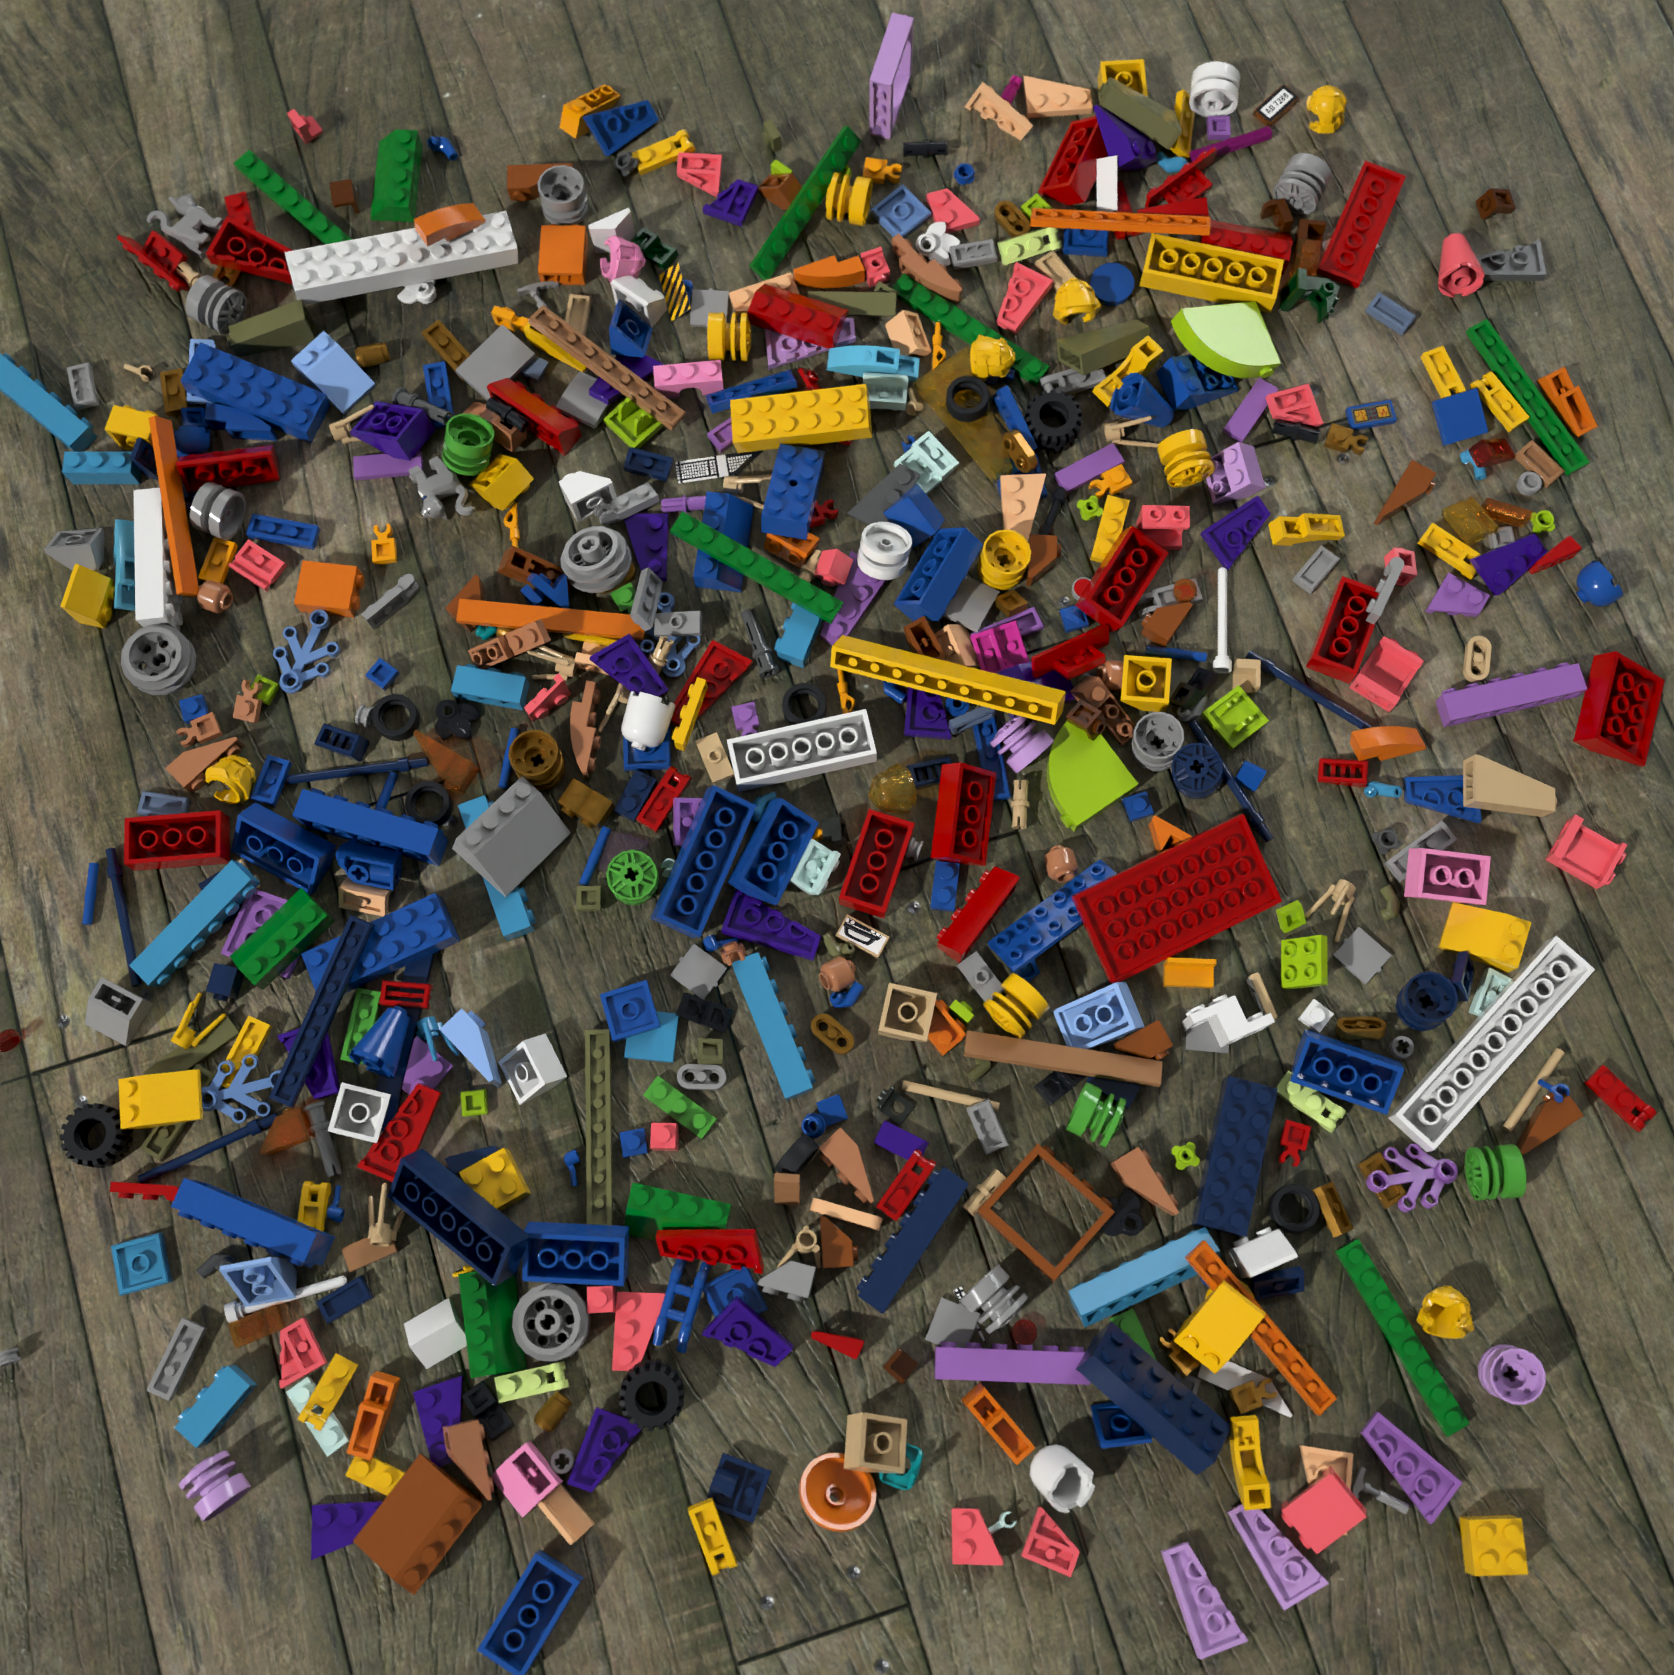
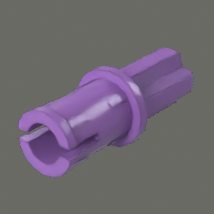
M683 495L682 498L662 499V511L664 513L678 511L687 513V511L704 510L706 495L695 497Z

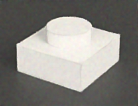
M1313 999L1299 1016L1298 1020L1319 1034L1334 1013Z

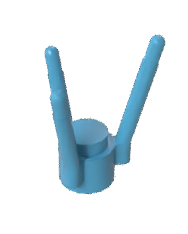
M434 1016L423 1018L416 1023L418 1028L416 1034L420 1039L428 1042L433 1061L438 1060L433 1040L439 1037L438 1033L441 1034L455 1056L459 1055L455 1045L440 1030L443 1026L442 1022L437 1023Z

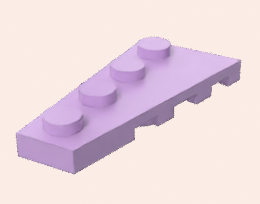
M854 318L845 319L834 348L856 342ZM765 329L768 369L829 351L827 348Z
M1241 1502L1227 1511L1283 1610L1288 1609L1329 1584L1260 1509L1245 1511Z
M1183 1542L1162 1550L1161 1553L1197 1658L1201 1660L1247 1642L1246 1636L1235 1623L1236 1620L1222 1602L1215 1586L1209 1581L1204 1568L1189 1544Z

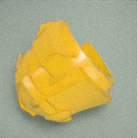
M1324 85L1313 91V94L1308 97L1306 102L1307 110L1318 115L1319 121H1311L1309 128L1321 134L1334 133L1335 130L1344 124L1347 99L1342 90L1331 85Z
M1070 278L1057 290L1053 317L1066 325L1068 324L1067 316L1086 313L1083 321L1087 323L1095 318L1101 309V304L1098 298L1095 297V292L1090 285L1077 278Z
M978 335L971 345V371L974 377L981 379L983 382L989 376L1005 377L1016 360L1015 352H1013V349L1003 338L997 340Z
M230 755L207 768L205 772V781L207 783H210L212 780L220 781L230 787V790L216 791L214 794L215 798L228 804H244V801L249 799L251 786L255 783L256 776L255 769L251 767V763L246 758Z
M1443 1285V1287L1436 1288L1425 1296L1422 1302L1423 1306L1420 1308L1416 1320L1426 1333L1441 1338L1459 1339L1464 1338L1467 1333L1474 1331L1469 1302L1458 1290L1452 1286Z

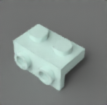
M863 373V384H866L869 392L870 409L906 411L907 375Z
M811 839L789 882L809 895H819L827 888V879L831 872H834L838 867V859L841 853L831 851L814 839Z

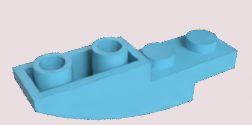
M843 346L829 349L827 371L863 377L864 372L907 375L908 381L916 382L920 358L900 355V349L889 347Z
M115 519L113 565H116L114 609L135 611L134 521Z

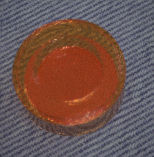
M1190 579L1178 580L1172 590L1174 599L1180 603L1191 602L1197 593V587Z

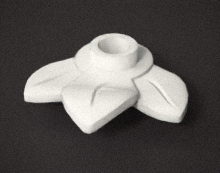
M935 222L929 226L926 234L918 237L916 250L919 254L928 257L930 261L935 259L939 264H943L946 267L951 264L948 255L950 254L949 246L959 245L960 241L956 237L945 233V222ZM928 242L931 247L925 249L923 243Z
M436 280L405 285V289L397 295V298L406 304H412L416 301L429 304L436 298V288L434 286Z

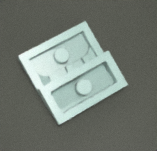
M928 431L912 444L910 450L894 462V467L896 468L899 464H902L920 473L917 483L925 494L928 495L959 465V462Z
M1485 968L1468 1012L1479 1016L1496 997L1499 984L1500 988L1497 995L1512 978L1492 968Z

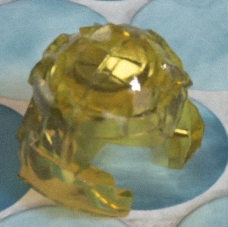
M895 763L887 768L886 771L878 773L873 778L868 792L870 801L882 811L889 813H910L912 806L916 805L917 801L916 788L911 772L899 763Z

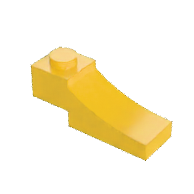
M1303 513L1299 517L1279 516L1268 524L1273 545L1292 546L1297 543L1340 540L1345 537L1340 515Z

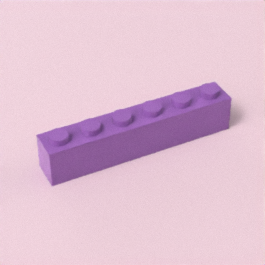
M1566 662L1550 670L1539 668L1528 675L1517 673L1506 680L1495 678L1488 681L1487 684L1480 686L1478 683H1473L1456 691V688L1447 689L1435 701L1443 727L1579 697L1587 690L1579 663L1569 665Z
M941 1342V1347H935V1379L1090 1385V1381L1076 1370L1085 1354L1084 1347L1069 1346L1068 1352L1058 1351V1346L1043 1345V1351L1033 1350V1345H1017V1350L1007 1349V1344H992V1349L981 1348L982 1343H966V1348L956 1347V1342Z

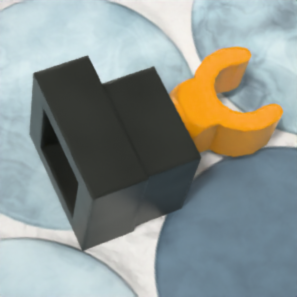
M840 816L823 819L822 828H816L815 834L811 838L817 842L819 839L825 838L827 841H833L837 845L847 844L846 821Z

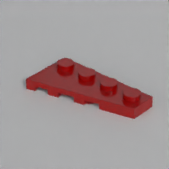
M712 639L674 702L676 706L670 722L678 727L680 726L682 707L688 704L690 699L687 696L691 683L695 684L697 677L705 679L708 688L696 721L753 665V661Z
M418 1083L398 1109L399 1111L384 1128L385 1130L379 1137L378 1142L373 1143L369 1149L370 1151L356 1167L393 1182L401 1158L419 1150L443 1092Z
M755 1229L657 1231L656 1241L660 1256L693 1261L694 1258L702 1259L706 1264L715 1266L717 1262L730 1264L732 1269L741 1270L742 1267L753 1268L754 1273L763 1274L764 1263Z

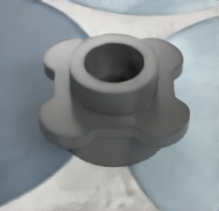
M630 151L620 153L615 161V167L621 170V174L624 177H627L638 166V160L632 157Z
M1390 827L1385 828L1381 833L1376 832L1372 835V841L1376 842L1378 852L1382 855L1387 854L1391 849H1398L1400 847V841L1394 830Z

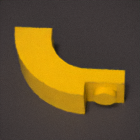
M1149 335L1132 347L1125 361L1111 375L1094 387L1093 393L1109 407L1114 390L1116 388L1120 389L1124 384L1121 380L1130 373L1135 372L1146 377L1156 365L1164 350Z
M1256 1415L1230 1417L1231 1437L1229 1439L1231 1457L1243 1508L1245 1511L1271 1508L1270 1485L1261 1457L1258 1418Z

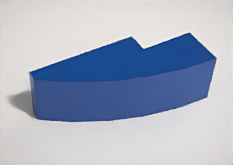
M207 403L204 420L212 430H227L232 439L277 441L278 437L271 426L252 414L220 404Z

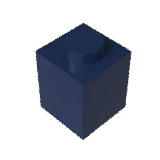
M214 963L206 992L213 994V999L228 1002V998L237 1000L244 974L238 968Z

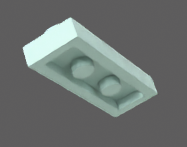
M307 1376L286 1392L299 1414L316 1388L310 1376ZM315 1405L312 1412L320 1416L324 1409ZM334 1412L331 1413L321 1432L314 1429L315 1425L307 1421L305 1422L327 1457L350 1442V1437Z

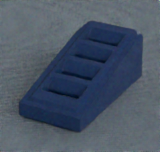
M137 438L130 458L147 478L158 480L154 449L142 438Z
M323 723L314 745L361 762L369 745V740L361 735ZM333 732V734H332V736H331V739H330L329 743L327 744V743H326V742H327V739H328L330 733Z
M950 756L907 765L902 770L908 792L940 784V765L951 764ZM931 767H934L937 778H934ZM921 770L925 771L927 780H924Z
M489 1146L448 1156L445 1158V1161L450 1171L457 1177H461L460 1171L495 1153L500 1148Z

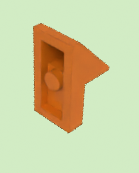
M1155 815L1149 823L1157 854L1162 851L1167 841L1173 847L1193 837Z

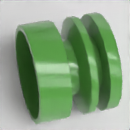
M469 413L451 417L447 422L442 452L444 464L450 470L461 475L471 476L484 472L489 467L494 439L492 425L486 419Z
M628 850L619 853L609 863L606 873L609 888L616 899L624 904L632 906L645 904L658 891L660 880L656 865L648 855L641 851ZM630 871H633L634 874H638L636 875V880L633 882L630 878L626 879L629 877Z
M1086 1082L1073 1108L1066 1130L1081 1137L1086 1129L1089 1128L1092 1130L1090 1142H1094L1100 1133L1102 1136L1099 1146L1105 1148L1120 1127L1124 1116L1126 1100L1120 1097L1113 1107L1111 1105L1114 1094L1111 1093L1102 1102L1100 1101L1102 1089Z
M1497 1145L1493 1150L1488 1146H1483L1480 1149L1478 1147L1467 1149L1465 1154L1466 1180L1469 1191L1476 1201L1494 1200L1498 1194L1503 1199L1523 1197L1526 1190V1170L1521 1152L1516 1145Z

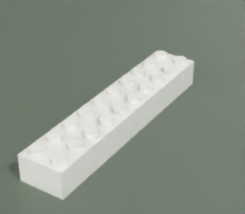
M502 211L482 215L486 223L449 242L444 238L428 247L415 228L284 252L297 300H302L304 305L518 264V248L507 212Z
M1557 936L1545 941L1388 1116V1119L1425 1152L1434 1151L1595 969Z

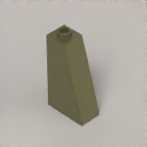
M1109 77L1106 83L1101 85L1098 91V98L1102 107L1168 150L1171 149L1182 132L1175 111Z
M297 300L230 325V335H227V342L230 349H234L238 357L309 344L316 338L315 323L303 301Z
M1136 319L1056 340L1058 361L1078 373L1086 375L1126 358L1133 346L1149 335L1151 337L1150 328Z

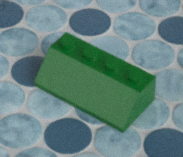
M395 129L379 142L370 215L371 221L414 222L423 144L417 130Z
M300 888L230 957L237 968L253 985L264 990L327 930L335 920L303 888Z
M632 1183L626 1208L625 1226H629V1235L656 1241L658 1230L728 1229L732 1205Z
M477 1271L458 1274L471 1378L527 1369L525 1352L516 1342L512 1329L514 1310L519 1302L516 1276L514 1275L494 1286Z

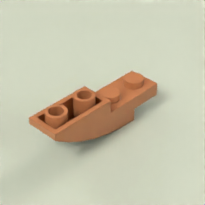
M899 233L892 238V251L899 258V271L902 274L904 273L947 301L955 303L962 301V285L957 279H953L948 274L943 264H939L935 259L927 263L925 257L922 254H918L913 249L911 242L908 239H904Z
M539 619L469 649L468 652L474 665L479 667V669H485L547 643L551 639L542 619Z
M586 681L582 703L572 701L570 715V734L573 752L585 779H590L591 772H595V750H599L601 745V736H599L596 728L591 727L595 726L597 714L594 710L595 705L600 703L601 691L598 689L596 682Z

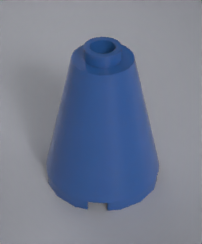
M1137 372L1130 373L1121 380L1124 383L1121 388L1114 390L1110 408L1117 416L1130 420L1151 416L1152 419L1143 423L1159 428H1164L1172 422L1174 417L1173 408L1143 375Z
M398 1006L388 1008L351 1050L349 1054L350 1059L358 1065L362 1061L367 1066L366 1070L389 1078L391 1075L394 1077L397 1072L410 1018L407 1016L408 1012Z

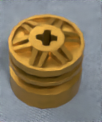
M529 730L517 736L509 747L508 757L519 779L523 776L538 791L550 789L562 779L566 764L556 741L550 734L542 730Z

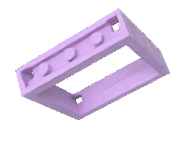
M896 13L891 15L870 77V135L886 139L891 138L912 75L913 17Z

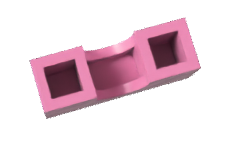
M721 360L653 366L655 389L666 398L680 397L679 392L685 388L700 389L702 395L724 390Z

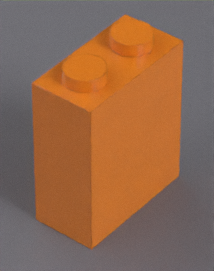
M557 224L541 225L538 275L541 282L555 281L559 282V285H585L588 235L585 226L577 224L571 226H559Z
M303 560L294 604L300 612L312 613L317 609H321L328 615L355 618L356 610L360 608L359 592L364 587V575L357 566Z

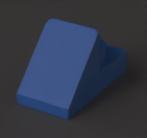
M531 573L526 579L559 608L569 609L568 584L565 574H561L552 586H550L552 581L542 573L539 576Z

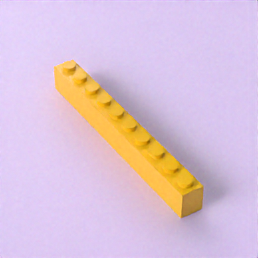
M842 635L832 645L830 667L1053 725L1056 724L1063 712L1066 691L845 635Z

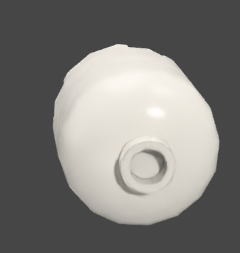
M631 691L621 726L622 735L626 740L632 742L631 747L645 751L646 747L659 746L666 736L676 705L672 702L665 705L661 703L662 698L643 692H640L639 696H637L634 691Z
M1057 1444L1046 1446L1038 1451L1031 1462L1030 1476L1033 1484L1059 1512L1069 1513L1068 1509H1072L1077 1505L1079 1507L1084 1506L1091 1498L1095 1489V1485L1092 1483L1093 1471L1064 1446Z

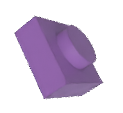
M1230 116L1207 117V140H1226L1230 138Z

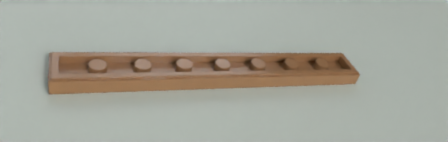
M544 305L529 318L528 323L624 396L629 397L636 405L671 431L686 416L684 410Z
M967 1030L963 1055L965 1057L1160 1087L1163 1061Z

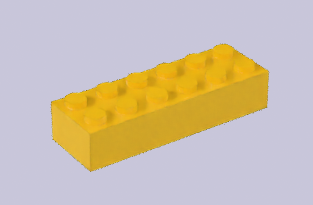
M1152 233L1139 286L1223 304L1256 301L1260 311L1271 313L1277 297L1284 260Z
M866 384L730 400L732 440L738 453L778 449L780 444L804 446L872 438L870 398Z

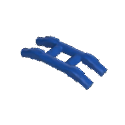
M676 1260L669 1277L670 1280L659 1317L656 1321L653 1338L654 1345L661 1346L663 1344L668 1319L682 1322L676 1350L680 1353H686L702 1290L711 1265L706 1264L705 1261L701 1263L693 1287L679 1284L687 1260ZM675 1294L690 1297L686 1313L672 1309Z

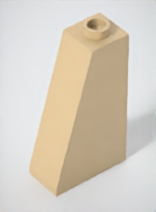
M1475 754L1463 761V807L1544 817L1556 812L1557 798L1555 797V788L1481 755Z

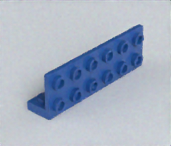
M1098 860L988 941V946L1010 968L1012 973L1019 975L1029 982L1040 974L1034 959L1083 923L1071 896L1117 873L1104 861Z

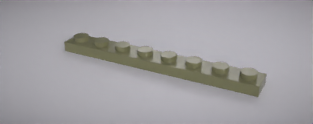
M609 1029L585 1030L587 1224L613 1226L611 1034Z

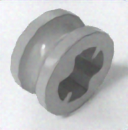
M362 704L357 710L355 723L357 725L363 723L364 727L369 728L373 723L372 715L374 708H367L366 705Z
M913 837L905 857H913L914 861H917L924 841L917 842L916 838Z
M1406 1036L1396 1037L1389 1044V1052L1396 1059H1405L1414 1051L1413 1042ZM1398 1041H1400V1044L1404 1043L1407 1048L1404 1049L1405 1054H1402V1051L1398 1052L1396 1050V1047L1399 1046Z
M18 1347L0 1352V1368L21 1361V1357L17 1356Z
M569 1449L556 1451L550 1461L552 1469L559 1474L569 1472L574 1466L575 1456ZM561 1454H565V1458H569L570 1461L565 1465L564 1469L560 1468L561 1464L557 1465L556 1459L560 1458Z

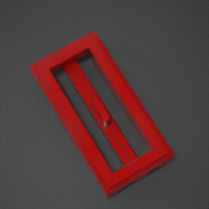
M383 980L379 1004L382 1006L429 1010L430 992L433 986L431 984ZM387 987L425 990L424 994L387 991ZM386 996L423 999V1003L386 1000Z

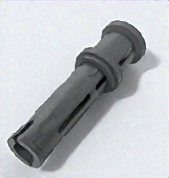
M403 387L396 389L393 393V404L423 409L429 418L445 426L450 420L446 416L450 418L454 416L452 412L424 401L421 395L411 394Z
M751 608L746 609L740 615L753 647L752 657L759 667V677L768 678L774 676L779 672V668L774 664L772 658L773 651L765 642L755 610Z
M320 1101L303 1107V1111L307 1112L310 1122L309 1131L315 1134L327 1178H331L343 1172L341 1171L330 1132H328L330 1121L327 1120L325 1114V1102Z

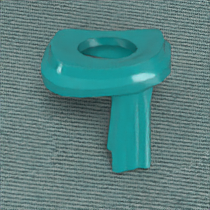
M906 1443L905 1456L910 1460V1470L905 1475L879 1473L880 1480L887 1485L901 1490L911 1489L918 1478L923 1460V1451L914 1445Z

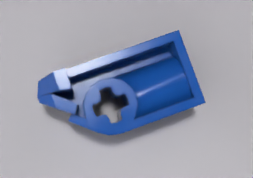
M352 839L341 844L335 854L338 865L345 870L348 878L355 883L394 890L402 878V852L358 844V840Z

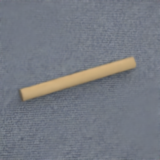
M1556 1048L1512 1111L1502 1126L1505 1131L1512 1132L1542 1088L1538 1084V1080L1547 1081L1565 1054L1561 1049Z
M903 1080L901 1089L969 1106L986 1100ZM990 1100L994 1112H998L1000 1102Z

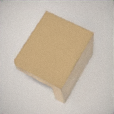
M1237 659L1232 670V690L1240 685L1246 694H1256L1260 688L1261 660Z

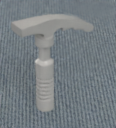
M545 281L517 289L519 297L530 294L536 300L539 309L542 305L545 307L547 305L541 300L538 290L553 287L559 288L560 286L559 282Z
M1359 1466L1351 1490L1357 1499L1359 1498L1358 1493L1360 1491L1365 1494L1369 1493L1380 1502L1406 1514L1409 1504L1382 1490L1372 1488L1367 1482L1363 1483L1366 1469Z

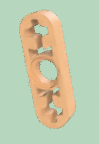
M813 1198L810 1211L880 1231L883 1220L881 1217L817 1198Z

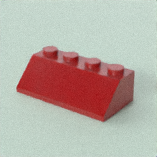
M1096 116L1071 122L1038 190L1040 195L1068 206L1084 203L1087 200L1089 192L1097 180L1096 159L1105 158L1108 155Z
M1211 220L1210 236L1201 235L1199 243L1284 260L1281 275H1284L1289 263L1293 242L1291 234Z
M767 284L762 285L755 291L748 308L749 323L751 325L827 349L835 347L848 314L847 309Z
M505 378L488 384L487 389L491 398L495 396L508 406L512 405L515 407L519 414L531 421L528 431L564 456L581 438L579 424L576 420L563 416L556 406H549L544 403V400L538 394L528 392L526 387L519 381L514 382L509 378Z
M273 445L246 449L239 448L222 452L215 451L206 454H191L181 456L176 461V467L187 492L198 491L207 482H214L227 488L280 481L278 458Z
M961 762L942 765L931 851L932 859L966 865L986 866L996 772Z
M994 866L991 872L986 870L979 879V882L982 884L977 890L972 889L965 898L967 904L963 909L958 908L950 918L953 922L947 929L944 926L936 938L939 940L937 948L958 963H961L1015 891L1020 877Z

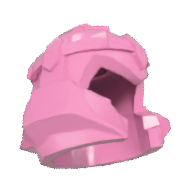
M616 235L609 237L604 241V244L609 246L611 263H607L606 258L600 259L602 275L608 278L610 284L613 279L631 275L636 279L646 261L640 247Z

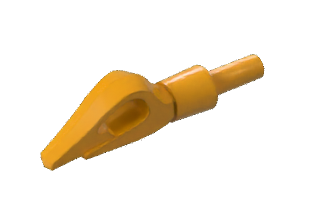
M940 322L935 323V335L932 336V373L947 357L946 351L941 348ZM939 354L943 356L940 361L937 359Z
M515 502L504 518V525L510 528V541H512L513 546L518 548L520 534L518 529L517 502ZM512 515V521L508 522L509 517Z
M837 669L839 678L837 687L840 694L842 714L850 713L854 709L856 701L848 695V684L845 682L843 670ZM847 701L852 702L849 711L846 708Z

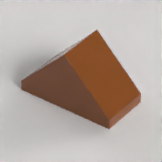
M925 616L903 627L912 653L940 660L946 658Z

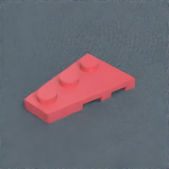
M1015 262L1014 272L1008 284V291L997 318V325L1016 335L1051 289L1053 280Z
M617 1292L612 1370L629 1371L630 1368L633 1369L635 1367V1364L639 1362L642 1364L657 1318L659 1317L665 1293Z

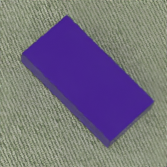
M884 1120L874 1144L908 1160L915 1149L921 1151L923 1156L929 1142Z

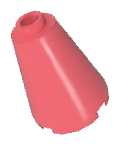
M1453 233L1443 240L1438 287L1439 291L1448 297H1455L1454 294H1462V297L1467 296L1482 286L1484 270L1465 236Z

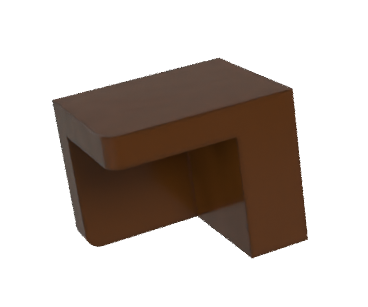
M346 179L329 182L333 206L351 205L355 214L360 213L357 191L352 180Z
M1300 219L1296 230L1294 251L1320 253L1327 222Z
M898 1347L882 1367L903 1385L918 1363Z

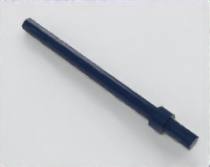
M1251 650L1246 655V659L1261 660V671L1267 675L1269 673L1357 728L1366 729L1371 727V724L1275 666V662L1269 658L1264 659Z
M1194 720L1189 723V727L1199 742L1215 749L1198 721ZM1221 758L1223 779L1248 815L1249 823L1253 828L1257 829L1265 843L1271 841L1274 837L1266 827L1262 814L1257 813Z
M405 757L393 762L287 775V783L297 784L397 770L407 772L411 771L412 768L428 767L429 760L428 757L416 759Z
M108 848L105 850L109 866L106 870L108 878L112 882L131 987H138L142 985L140 976L129 966L136 959V953L121 880L123 876L122 867L118 865L116 849Z
M274 1113L261 1120H252L247 1123V1126L138 1175V1181L144 1184L249 1135L255 1136L263 1132V1129L280 1122V1117L277 1113Z

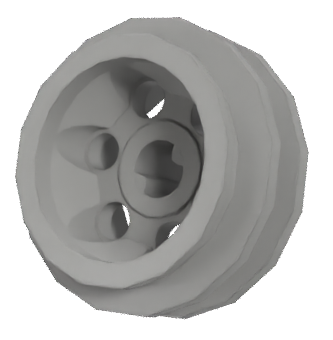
M592 526L574 534L566 543L560 558L561 568L566 574L567 580L574 588L588 593H601L611 590L620 584L626 577L632 562L631 551L623 536L618 531L604 526Z
M151 624L137 630L128 638L122 649L121 666L125 677L140 691L150 695H168L180 690L190 680L196 669V653L192 643L178 629L166 624ZM162 644H168L167 647L161 648ZM142 663L147 664L144 670H142Z
M545 1283L533 1287L521 1297L514 1310L512 1329L516 1342L527 1355L539 1361L554 1362L572 1356L583 1346L590 1332L591 1315L587 1313V1302L577 1290L565 1284ZM557 1299H562L564 1302L561 1309L555 1307ZM540 1301L545 1304V1308L542 1311L536 1309V1305ZM570 1314L574 1316V1323L571 1325L566 1323V1317ZM549 1315H552L555 1318V1324H552L549 1330L545 1327L544 1320H548ZM532 1319L535 1320L536 1326L533 1330L530 1329V1320ZM560 1333H565L567 1336L564 1343L558 1341ZM545 1335L548 1338L546 1345L539 1343L540 1336Z

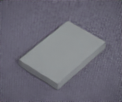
M502 324L455 371L488 401L491 398L487 389L489 383L505 378L512 380L536 356L530 348Z

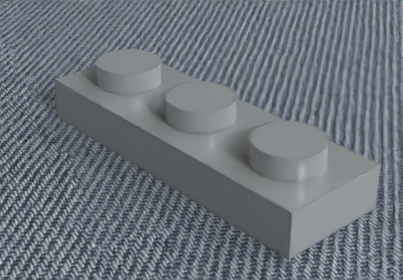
M649 567L641 571L630 614L634 623L639 625L644 631L653 627L663 581Z
M1440 821L1384 864L1400 883L1406 878L1409 848L1443 851L1455 842L1457 837L1443 821Z
M181 1318L146 1391L165 1400H173L207 1327L187 1318Z

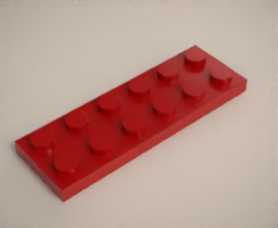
M1364 161L1316 273L1358 289L1404 183L1405 175Z

